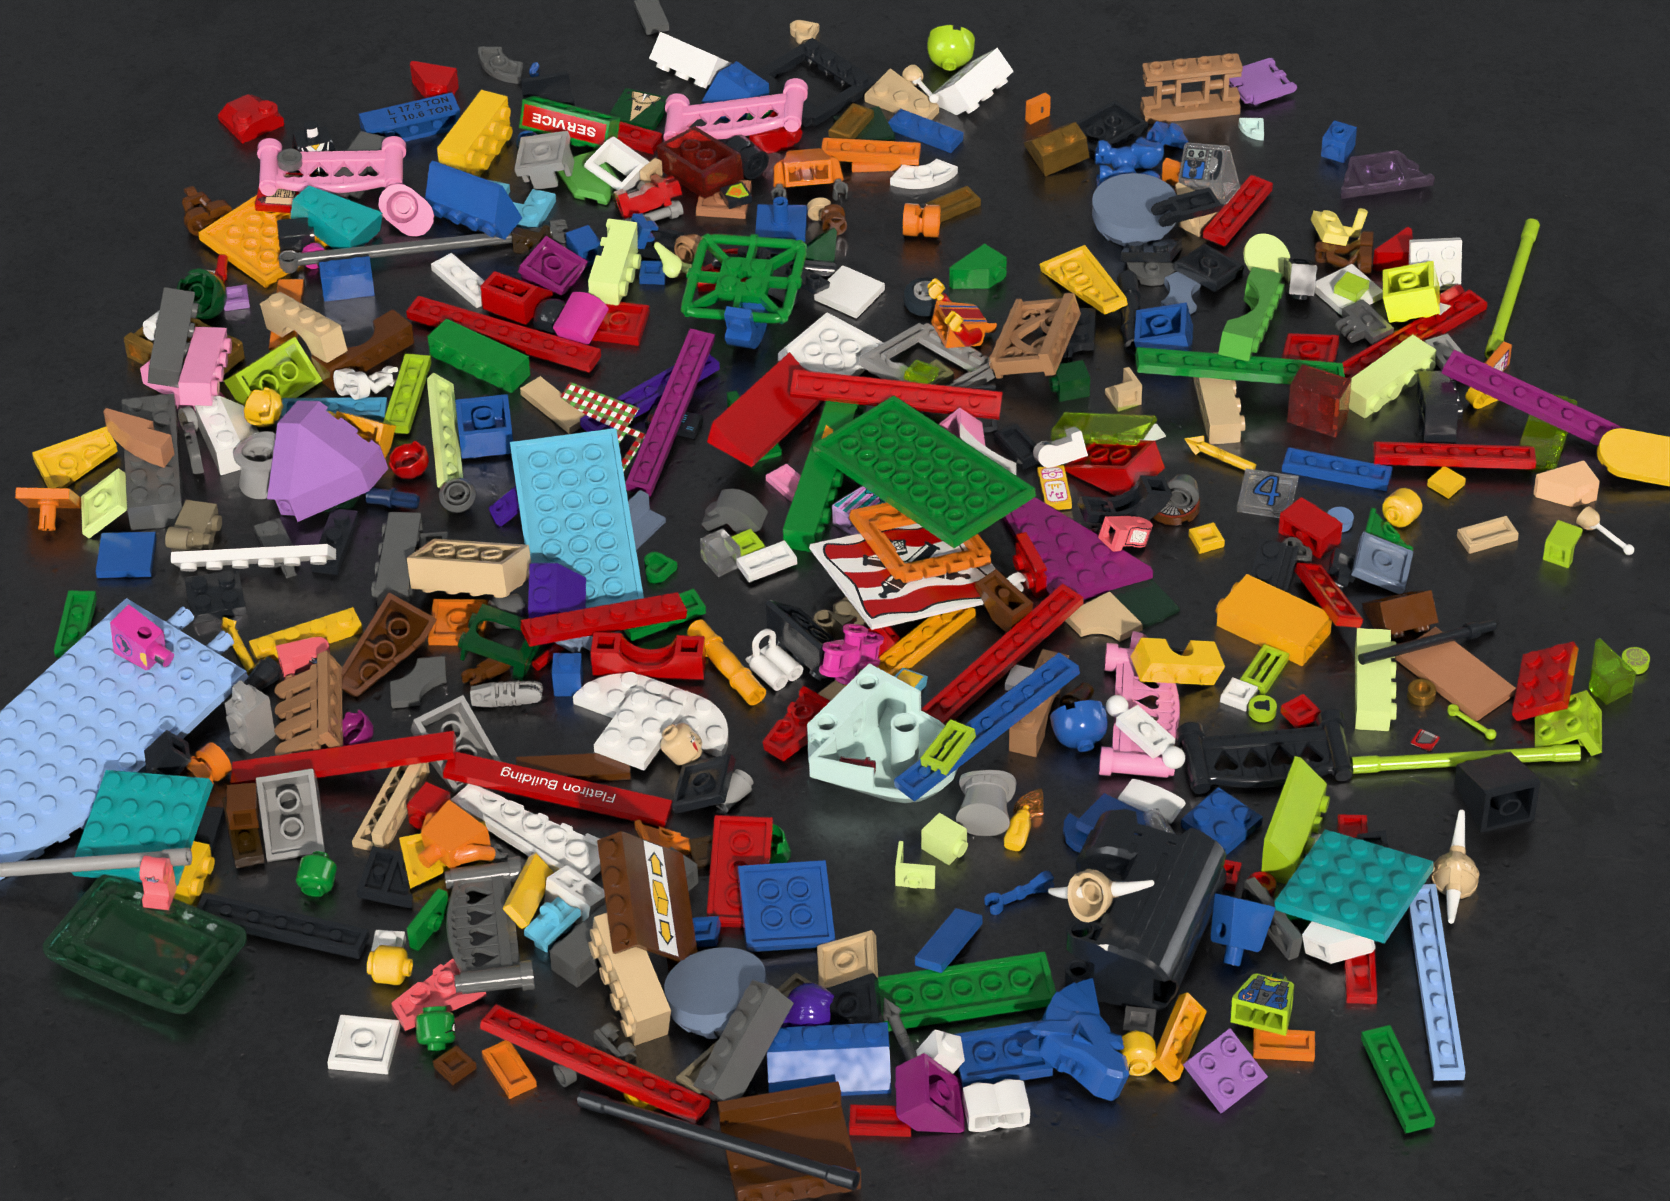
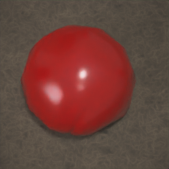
M414 441L412 444H403L396 447L389 457V466L393 473L404 479H413L420 476L427 469L429 463L425 445L422 446L417 441Z

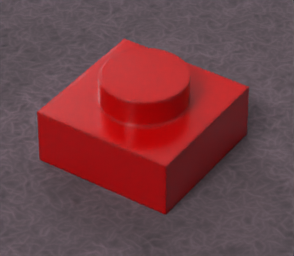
M1301 694L1281 705L1280 713L1295 728H1303L1316 721V717L1321 713V710L1309 698Z

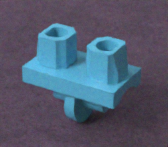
M559 897L552 903L545 902L540 907V914L524 929V936L533 940L537 948L544 952H549L554 946V942L562 934H567L573 928V923L581 916V910L569 906Z

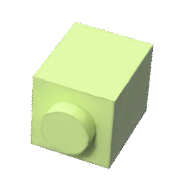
M938 813L921 830V849L948 865L957 857L963 856L967 850V829L941 813Z

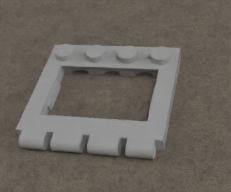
M921 323L916 324L860 356L859 366L882 379L931 384L927 377L911 373L906 365L889 360L916 343H920L969 371L954 380L949 386L983 385L996 377L994 370L990 368L988 356H983L981 352L970 346L945 348L935 328L929 323L924 325Z

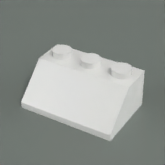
M660 32L649 59L657 62L656 67L667 72L672 68L676 70V76L687 81L689 77L696 79L694 84L705 89L709 85L711 86L719 71L733 64Z
M996 48L970 61L933 94L938 95L939 100L937 104L940 108L955 115L964 111L969 114L980 106L978 104L980 100L985 101L994 94L992 91L994 88L998 89L1008 82L1007 77L1014 71L999 49Z
M215 396L212 406L194 405L198 427L220 475L241 470V466L237 465L234 461L233 453L241 442L259 433L257 427L248 423L244 418L245 406L222 396Z

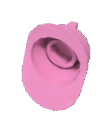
M403 184L388 186L379 198L380 212H383L385 219L404 234L417 237L430 230L434 221L432 207L410 187Z

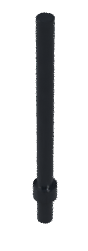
M1494 620L1481 623L1476 621L1466 623L1462 628L1359 654L1358 661L1361 665L1463 638L1471 640L1480 637L1482 633L1496 630L1497 624Z

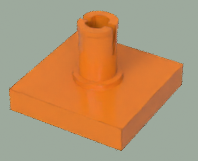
M16 488L15 498L28 508H40L38 530L47 531V529L49 531H56V508H81V497L69 488Z

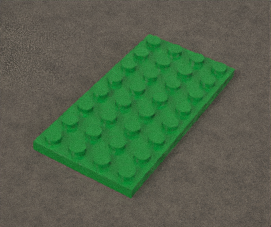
M894 395L813 444V450L816 455L952 548L961 545L1036 497L1033 486Z

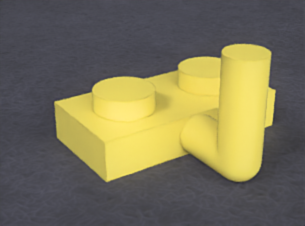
M1359 208L1352 227L1343 226L1338 216L1328 210L1323 212L1313 211L1311 221L1322 242L1346 246L1349 237L1357 238L1360 236L1368 211Z

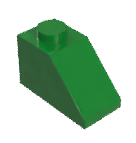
M983 244L949 267V287L952 289H989L1006 277L1007 257L990 246Z

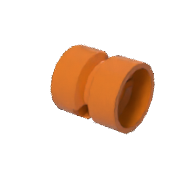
M905 203L903 236H918L919 233H923L924 237L938 238L941 215L940 205L926 204L924 208H921L919 204Z
M209 742L196 751L195 756H191V762L183 769L179 776L209 778L214 784V781H220L232 770V766L225 752L216 744Z

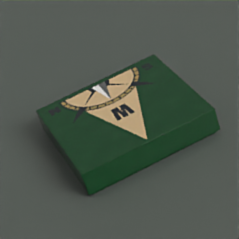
M625 88L609 115L620 117V122L655 131L666 113L665 104L668 97Z

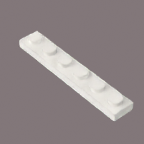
M328 544L171 552V563L180 567L181 571H196L197 567L204 566L208 570H221L223 565H232V568L236 569L249 568V564H258L259 567H274L275 563L282 562L286 566H299L302 561H310V564L324 565L327 564V560H336V549Z

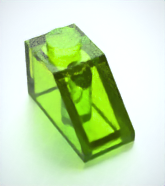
M1599 638L1595 640L1588 688L1593 695L1599 697L1607 705L1633 692L1636 672Z

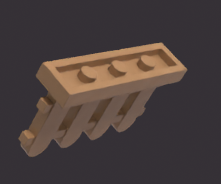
M326 650L317 654V664L311 665L310 670L296 676L290 674L286 676V680L280 682L275 687L276 695L280 699H286L275 707V714L282 720L286 719V721L279 723L275 728V734L281 740H286L276 747V756L305 752L311 749L320 750L323 744H326L329 748L343 746L342 667ZM311 708V710H309V711H307V712H304V713H302V714L296 716V714H299V713H301V712H303V711H306V710H308V709ZM311 729L310 731H308V732H306V733H303V734H301V735H299V736H296V735H298V734H300V733H302V732H305V731Z

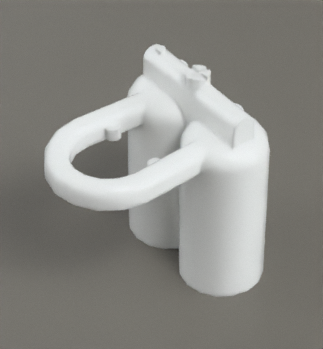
M764 629L755 636L752 642L753 654L746 657V661L750 669L775 691L781 690L788 680L795 681L802 675L803 666L780 646L776 645V634L773 630ZM769 635V644L760 649L759 643L761 639Z

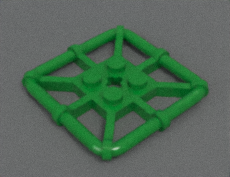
M704 234L697 245L692 266L687 271L686 277L688 280L682 298L681 312L686 317L725 320V310L708 309L707 307L718 301L734 302L733 307L742 308L743 302L761 304L769 313L752 312L754 322L784 324L788 321V317L792 312L797 290L802 285L801 275L807 255V245L802 240L759 237L758 234H751V236ZM717 244L749 246L746 258L728 257ZM758 247L788 249L770 260L755 259ZM707 249L722 264L720 272L701 271ZM795 259L791 275L788 277L773 276L775 269ZM743 278H749V279H746L745 282H741V280H740V279H743ZM697 282L716 284L714 291L692 302ZM769 288L787 289L782 308H778L767 296Z

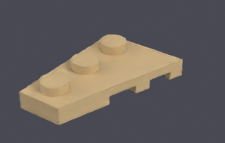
M891 68L865 93V102L895 114L900 109L932 120L939 113V105L937 103H931L928 96Z

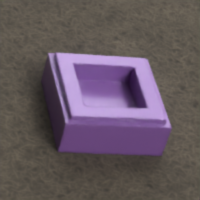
M247 285L226 287L227 302L224 308L225 311L250 308Z

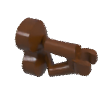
M194 186L184 188V192L187 195L182 200L185 211L184 224L193 235H199L198 232L232 211L231 206L225 200L212 201L205 193L197 192Z
M1363 231L1357 241L1346 244V246L1317 242L1315 245V260L1320 263H1331L1341 268L1354 264L1357 260V268L1363 274H1371L1374 232ZM1358 249L1357 252L1349 260H1346L1336 255L1350 254L1351 252Z

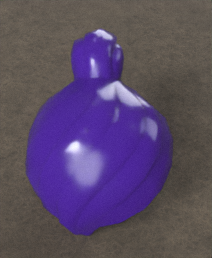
M815 983L801 984L789 993L787 998L794 1004L781 1027L829 1025L830 1004L833 1002L834 994Z

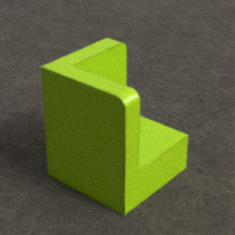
M1558 520L1546 539L1543 560L1569 568L1573 561L1575 545L1581 537L1583 529Z

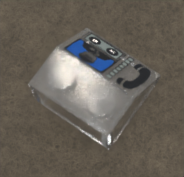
M1188 142L1184 145L1178 178L1179 183L1195 191L1209 187L1221 204H1227L1241 188L1230 146Z

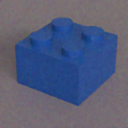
M508 394L455 400L462 459L511 453L510 442H513Z

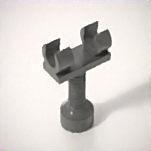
M607 1023L600 1030L593 1031L594 1044L598 1047V1050L628 1063H631L637 1057L633 1052L637 1049L631 1042H624L617 1049L612 1045L620 1037L616 1033L619 1029L613 1023ZM561 1064L553 1066L554 1074L563 1087H567L577 1081L576 1074L578 1072Z

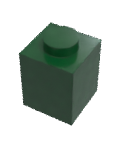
M1083 360L1059 364L1056 374L1049 377L1050 389L1052 392H1056L1059 402L1090 396V375Z

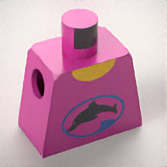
M128 604L110 622L115 654L144 670H150L156 663L167 667L172 662L174 653L165 647L162 629Z

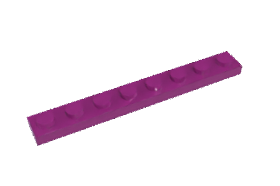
M690 328L625 483L627 491L637 493L641 490L649 494V496L652 495L715 342V334Z
M1453 350L1441 373L1597 446L1605 433L1613 429L1623 428L1457 350Z

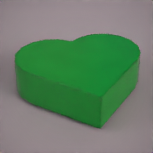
M651 552L644 557L646 579L650 583H662L678 569L677 562L662 553Z

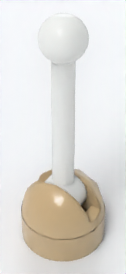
M917 65L906 67L902 77L913 86L919 85L929 96V101L937 103L939 100L938 95L933 94L922 82L924 79L922 70Z
M1586 507L1579 514L1576 523L1583 529L1594 530L1597 528L1623 548L1626 555L1633 554L1634 547L1631 544H1625L1599 524L1600 516L1592 507Z

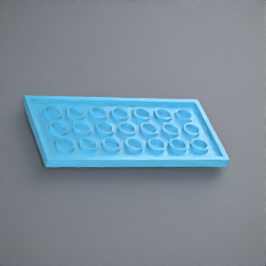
M616 428L510 442L524 544L529 545L531 563H558L586 577V608L644 598Z

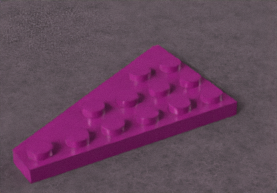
M1036 497L1003 517L1016 543H1018L1016 534L1027 532L1046 565L1047 571H1044L1047 576V597L1062 583L1083 596V600L1153 578V570L1150 566L1124 550L1112 551L1098 538L1099 535Z

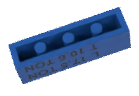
M447 93L360 113L359 121L360 129L363 132L383 137L397 136L406 142L449 132L461 117V113L453 93Z

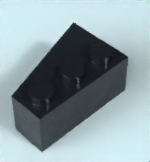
M1418 371L1416 398L1419 418H1423L1425 425L1421 426V435H1424V443L1456 444L1457 420L1462 418L1463 412L1462 403H1459V392L1456 391V381H1452L1450 377L1441 374L1442 371Z

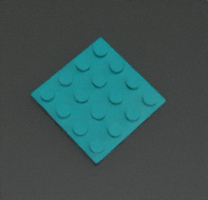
M106 770L75 857L155 852L176 848L191 849L213 783L209 778ZM173 866L177 886L185 866ZM140 867L71 872L74 876L142 882L140 880Z
M1325 829L1276 898L1275 910L1385 944L1432 873L1433 861Z

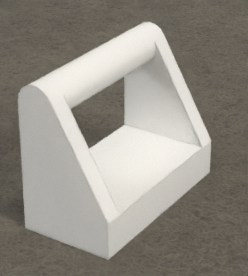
M612 137L586 161L584 168L615 190L624 189L627 192L639 184L640 170L649 161L617 138ZM607 162L627 177L621 182L599 165Z

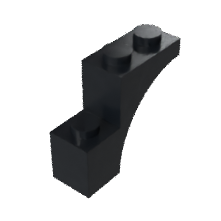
M168 730L162 733L144 750L147 769L144 773L179 776L183 769L191 762L188 742Z

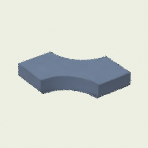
M1178 271L1165 277L1164 285L1169 291V295L1161 301L1160 306L1187 302L1190 315L1195 313L1197 305L1192 300V295L1199 290L1200 284Z

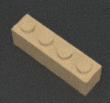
M1193 377L1208 443L1240 442L1241 431H1245L1244 415L1239 414L1241 412V403L1239 397L1235 398V380Z

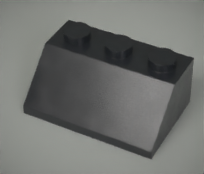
M768 600L766 603L767 629L775 632L776 645L793 653L791 657L799 664L808 666L810 668L809 673L820 681L824 679L835 681V677L822 675L819 672V667L823 665L825 651L822 649L823 644L837 639L801 608Z

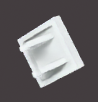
M1460 237L1409 240V265L1434 261L1440 290H1448L1457 284H1461L1462 240Z

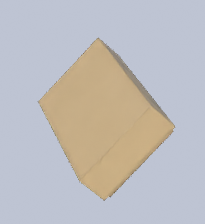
M1507 516L1464 527L1457 531L1458 539L1469 554L1516 541L1519 535Z

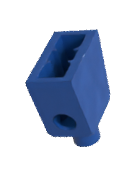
M1215 893L1211 940L1212 942L1226 945L1223 963L1240 966L1244 949L1259 952L1262 949L1276 907Z

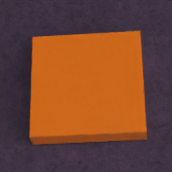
M433 599L431 616L436 618L437 621L428 634L429 645L458 646L462 633H467L469 630L468 624L473 612L478 613L481 605H487L488 600ZM484 621L478 633L483 638H485L487 621Z

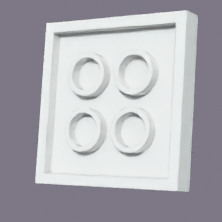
M826 313L778 353V361L790 352L806 371L860 376L866 370L859 366L860 356L884 342Z

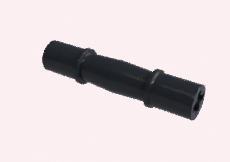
M1123 271L1117 276V284L1126 296L1128 305L1120 308L1122 318L1121 332L1123 334L1125 351L1129 354H1135L1137 349L1134 344L1136 310H1141L1139 303L1141 295L1136 273L1133 271Z

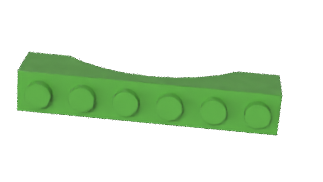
M1252 267L1247 279L1244 301L1250 306L1252 311L1239 318L1227 321L1222 332L1219 355L1249 362L1252 353L1258 352L1260 342L1263 341L1265 331L1268 330L1270 320H1272L1274 311L1278 307L1279 299L1283 296L1285 284L1281 283V273Z

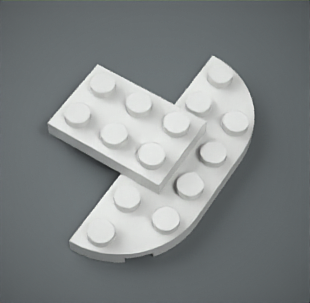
M633 672L606 675L586 683L573 696V703L575 705L613 718L595 742L594 752L638 769L645 770L661 748L662 732L671 724L685 723L689 725L702 739V752L718 757L724 755L727 750V722L723 713L715 704L699 695Z

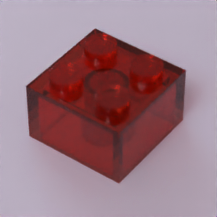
M1302 364L1290 384L1287 422L1336 438L1348 419L1352 379Z

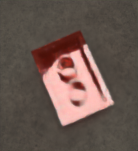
M696 126L656 146L658 159L662 161L663 173L668 176L673 175L674 179H677L680 184L704 199L719 192L721 187L744 179L741 154Z

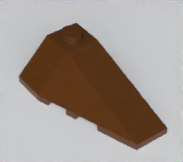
M388 593L342 667V690L356 698L422 645L437 619L397 596Z

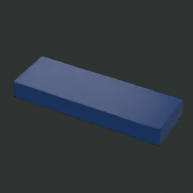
M956 908L915 956V966L942 973L983 924L982 915Z

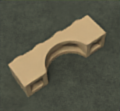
M284 293L272 294L268 299L260 303L268 330L280 337L295 330L303 338L312 355L328 363L348 351L341 325Z

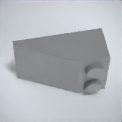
M464 695L413 720L411 732L414 736L454 731L456 735V752L501 762ZM447 760L430 762L454 794L468 785L467 783L443 778V770Z
M307 769L256 778L267 862L303 857L315 851L325 853L321 803L317 776L314 770Z

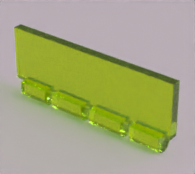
M1554 395L1576 406L1578 404L1576 400L1569 399L1567 396ZM1529 414L1519 446H1532L1535 448L1536 469H1556L1568 432Z
M1065 412L1051 430V440L1055 441L1067 437L1065 430L1076 427L1081 431L1084 443L1093 444L1095 442L1096 444L1113 445L1118 443L1119 445L1136 446L1140 442L1139 439L1146 437L1156 423L1157 418L1156 416Z

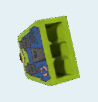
M1279 972L1272 973L1270 977L1252 974L1232 997L1231 1023L1286 1036L1293 1006L1294 984L1287 981L1285 975Z

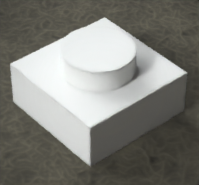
M376 930L371 951H375L379 945L404 948L406 942L405 931Z

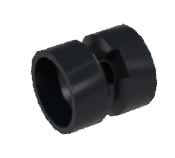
M742 134L732 137L723 150L724 160L748 179L759 177L768 166V154Z

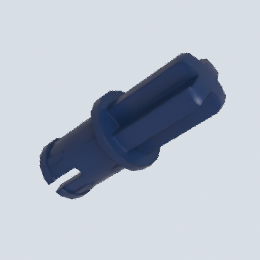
M372 487L370 491L366 492V502L369 504L386 505L390 509H394L395 506L417 509L420 496L415 493L400 492L396 488L380 489Z

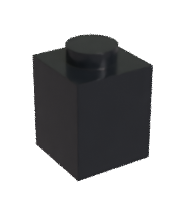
M307 217L277 220L281 253L287 250L297 253L302 252L307 245L315 242L314 227H308Z

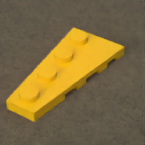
M1086 245L1039 264L1042 273L1104 315L1128 305L1126 296Z

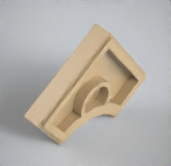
M1110 591L1082 605L1065 620L1081 637L1089 634H1104L1112 636L1119 642L1131 637L1133 631H1142L1143 625Z

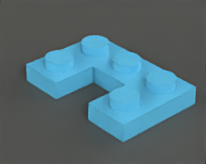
M489 180L502 185L509 195L510 184ZM532 189L524 204L513 202L522 216L521 221L516 227L522 229L541 227L556 202V194Z

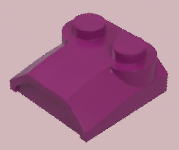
M545 236L523 261L518 272L521 274L522 280L537 286H543L563 295L579 279L588 261Z

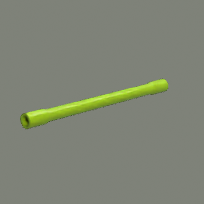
M1535 219L1525 221L1510 277L1492 334L1488 339L1484 352L1487 359L1504 342V336L1529 255L1540 227V223Z
M1564 744L1537 748L1381 757L1376 755L1351 757V762L1353 766L1352 774L1376 773L1386 770L1455 767L1457 764L1468 760H1476L1506 752H1512L1522 763L1580 761L1581 751L1579 744Z

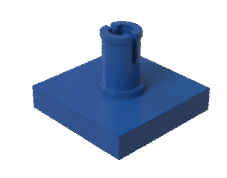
M776 197L773 200V205H757L755 234H758L759 237L802 240L805 243L807 205H788V200L785 197Z

